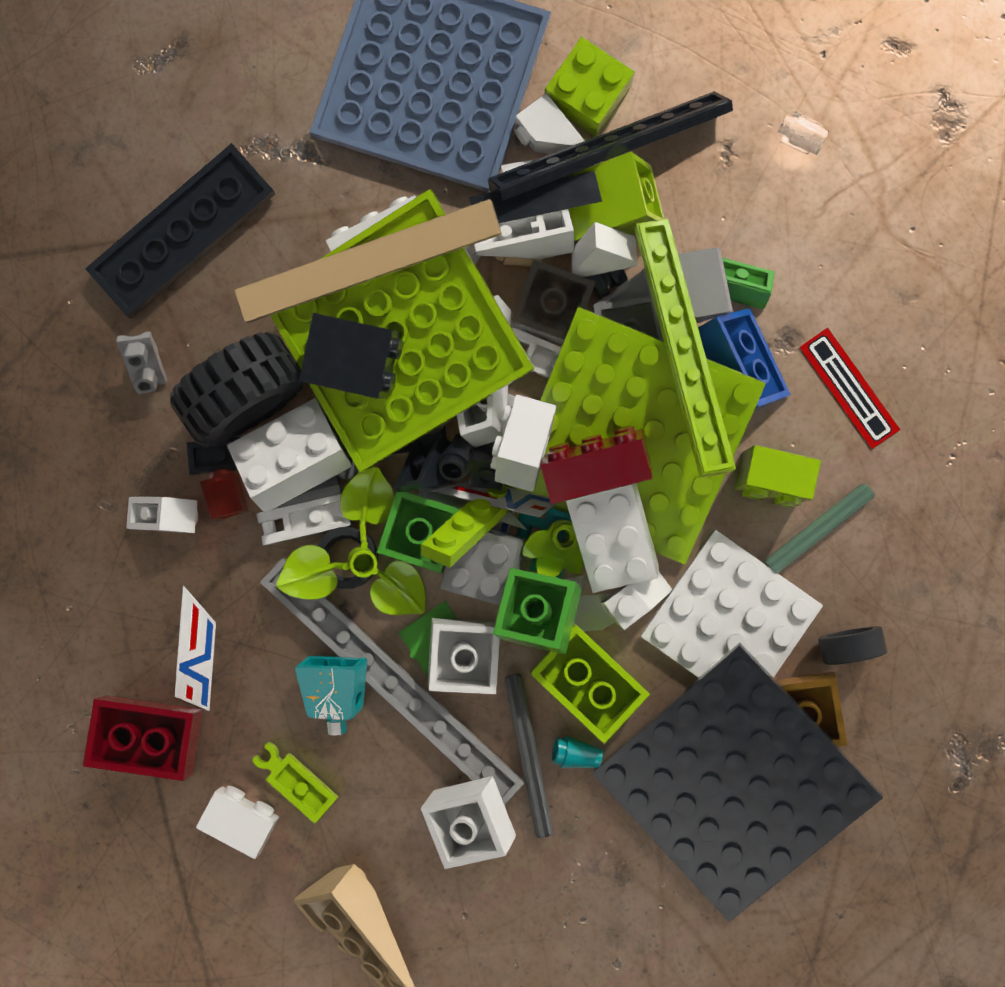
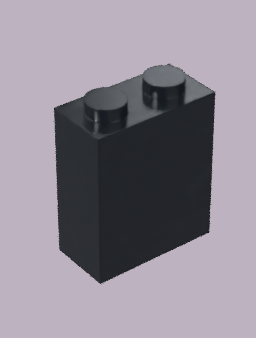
M313 313L299 381L371 398L387 399L388 393L391 394L395 387L396 374L392 373L395 359L399 360L403 349V340L400 339L401 332Z

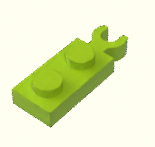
M271 742L266 743L264 748L270 752V760L264 761L260 756L256 755L252 759L253 763L258 768L269 769L272 773L266 778V781L316 824L339 796L291 753L282 759L279 756L277 746Z

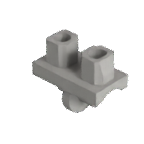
M144 332L132 337L124 335L117 337V345L136 393L154 392L157 385L166 384L167 376L158 354L157 344L154 342L151 332Z

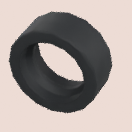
M339 527L329 531L320 539L317 546L329 553L330 548L342 539H352L361 544L360 530L353 527ZM366 534L368 543L367 548L370 549L372 553L375 555L378 567V553L374 541ZM372 574L365 578L356 575L353 577L336 575L338 580L336 588H357L366 584L374 575Z
M881 626L844 630L821 636L818 639L823 663L826 665L859 662L880 657L887 653Z

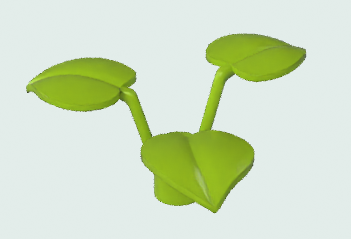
M370 467L363 472L357 473L346 484L340 497V508L343 516L348 520H360V547L351 550L347 562L331 564L329 554L319 546L304 545L295 549L287 558L276 581L278 589L296 598H323L332 593L337 587L338 580L333 569H351L358 577L365 578L372 574L379 576L371 584L370 596L375 607L381 612L389 615L423 614L425 612V589L416 569L407 562L394 560L386 566L383 572L377 568V559L372 551L367 548L366 521L371 524H380L386 521L395 498L392 487L378 467Z

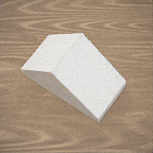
M596 222L574 246V252H572V275L574 279L638 266L635 236Z

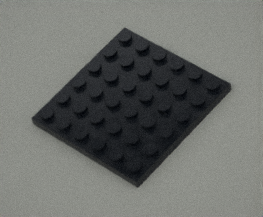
M738 643L601 763L600 768H595L592 772V775L729 922L883 799L882 792L741 643Z

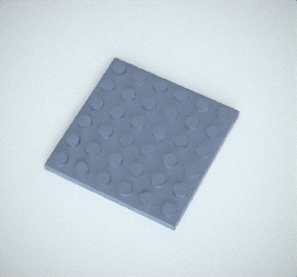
M355 0L310 129L311 137L491 193L492 191L489 189L487 179L500 173L501 165L503 164L516 125V115L520 112L550 22L551 12L515 0Z

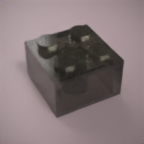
M533 260L511 319V327L562 347L577 308L587 309L596 282Z

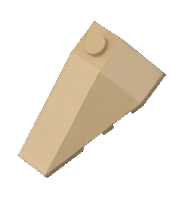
M355 864L334 868L293 900L300 911L320 933L326 929L340 941L337 945L340 951L344 954L348 952L358 957L362 961L361 969L379 986L415 987L375 889L366 879V874Z

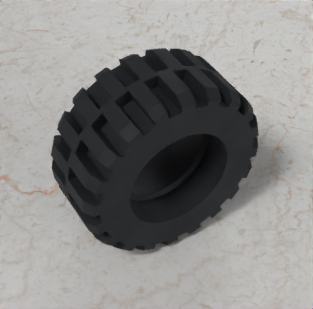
M260 332L252 337L247 336L240 339L239 342L224 347L223 350L218 353L215 352L207 360L196 365L189 374H185L180 379V383L174 386L173 392L170 394V404L194 442L203 447H212L243 434L245 431L254 428L263 420L274 415L273 413L287 405L288 401L297 395V392L302 390L305 382L299 381L301 369L281 338L271 332H265L264 334Z

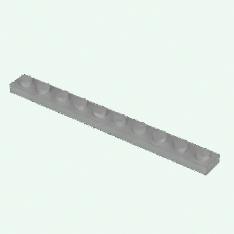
M282 558L260 583L339 657L367 658L366 682L472 781L493 776L505 805L521 788L524 781L326 596L319 599H301L290 596L278 589L276 581L286 562V559Z

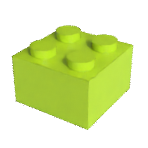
M581 36L546 86L545 93L549 95L568 120L596 137L631 88L635 71Z
M754 445L742 452L734 489L743 491L742 497L761 500L762 498L769 497L775 499V505L793 508L794 505L801 506V503L813 500L821 460Z

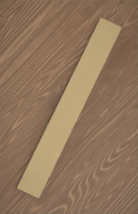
M488 199L235 289V293L244 321L250 323L502 235L492 201Z

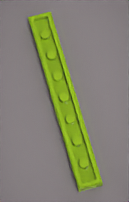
M669 219L637 223L634 230L699 477L704 478L731 473L736 469Z

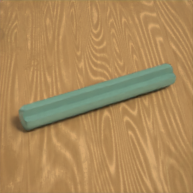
M867 484L859 485L765 560V564L775 573L782 571L873 499L875 495Z

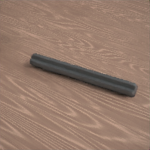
M512 674L505 677V684L535 834L537 838H545L553 835V828L523 678L521 674Z

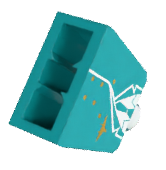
M308 656L295 667L306 714L310 718L326 719L327 733L329 735L335 736L346 733V720L353 719L363 708L367 658Z

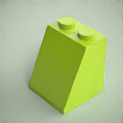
M633 152L568 175L572 176L595 171L603 201L568 209L574 229V240L577 242L594 222L632 235L636 234L634 229L637 223L664 219L652 167Z

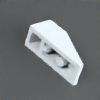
M565 209L499 223L502 235L474 244L476 255L544 259L574 252V229L569 211Z

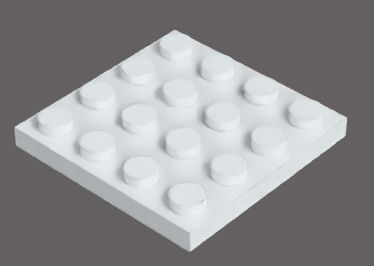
M713 530L677 581L673 590L668 594L642 631L640 637L698 678L738 643H741L774 678L823 605L778 573L773 572L770 567L717 530Z

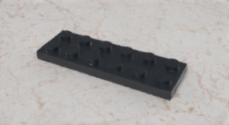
M231 143L85 269L122 312L131 319L276 193Z

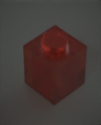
M222 469L209 473V479L200 481L211 520L220 521L249 512L238 474L228 473L227 469Z

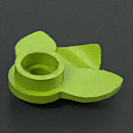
M557 520L549 526L548 530L534 531L522 547L523 556L536 558L535 567L537 574L556 577L565 568L570 573L579 575L584 566L573 524L568 520ZM564 530L566 537L563 541L559 542L557 534L559 531Z

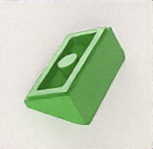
M722 258L731 301L764 309L772 294L775 271Z

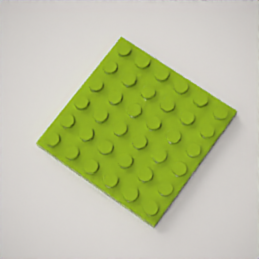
M429 189L322 258L446 214L433 191ZM466 248L270 315L300 369H302L313 313L401 332L400 339L403 340V349L399 360L395 359L392 373L396 374V382L393 392L391 394L388 393L387 399L371 398L309 383L359 472L372 467L535 369Z
M578 307L540 400L556 405L552 430L545 454L550 452V447L558 444L568 443L569 447L582 444L581 440L589 436L601 434L602 439L615 435L614 431L620 428L634 426L635 430L642 429L652 465V479L637 483L654 549L656 553L685 565L726 473L704 478L699 477L664 341ZM707 359L731 452L734 457L766 383ZM541 468L534 492L506 484V487L549 497ZM566 501L556 503L552 507L569 513Z

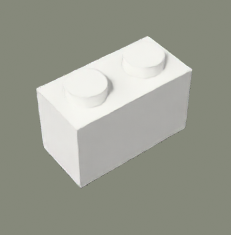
M222 786L214 792L196 828L256 859L262 852L280 816L274 814V809L266 803L257 801L255 804L244 798L245 793L233 786L225 788Z

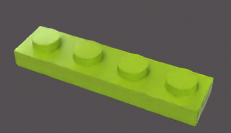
M502 485V490L488 489L487 492L492 497L502 498L507 495V488ZM486 499L470 500L421 544L420 555L451 568L511 510L491 506V503Z

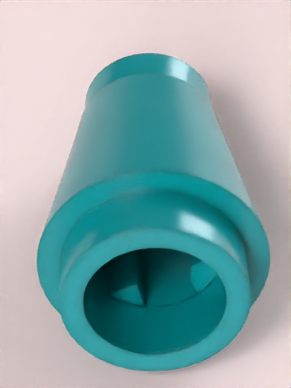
M567 735L564 738L557 737L555 739L552 750L553 764H558L560 768H600L602 749Z

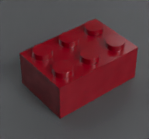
M628 426L615 430V435L602 439L601 434L583 438L581 440L582 444L569 447L568 443H562L550 447V452L545 454L540 467L551 505L651 480L652 465L643 430H635L634 426Z
M109 695L95 698L93 700L83 767L184 781L193 775L203 709Z

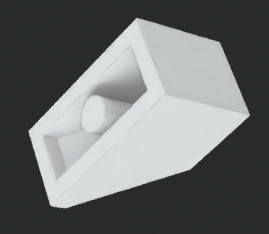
M547 93L516 115L515 134L524 146L529 144L534 152L552 154L585 141Z
M129 497L126 529L195 533V525L198 521L197 500L170 497Z
M658 571L657 579L622 586L602 601L601 604L619 628L625 630L654 608L673 589Z

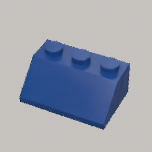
M750 308L717 316L698 327L706 359L766 383L754 411L791 395Z

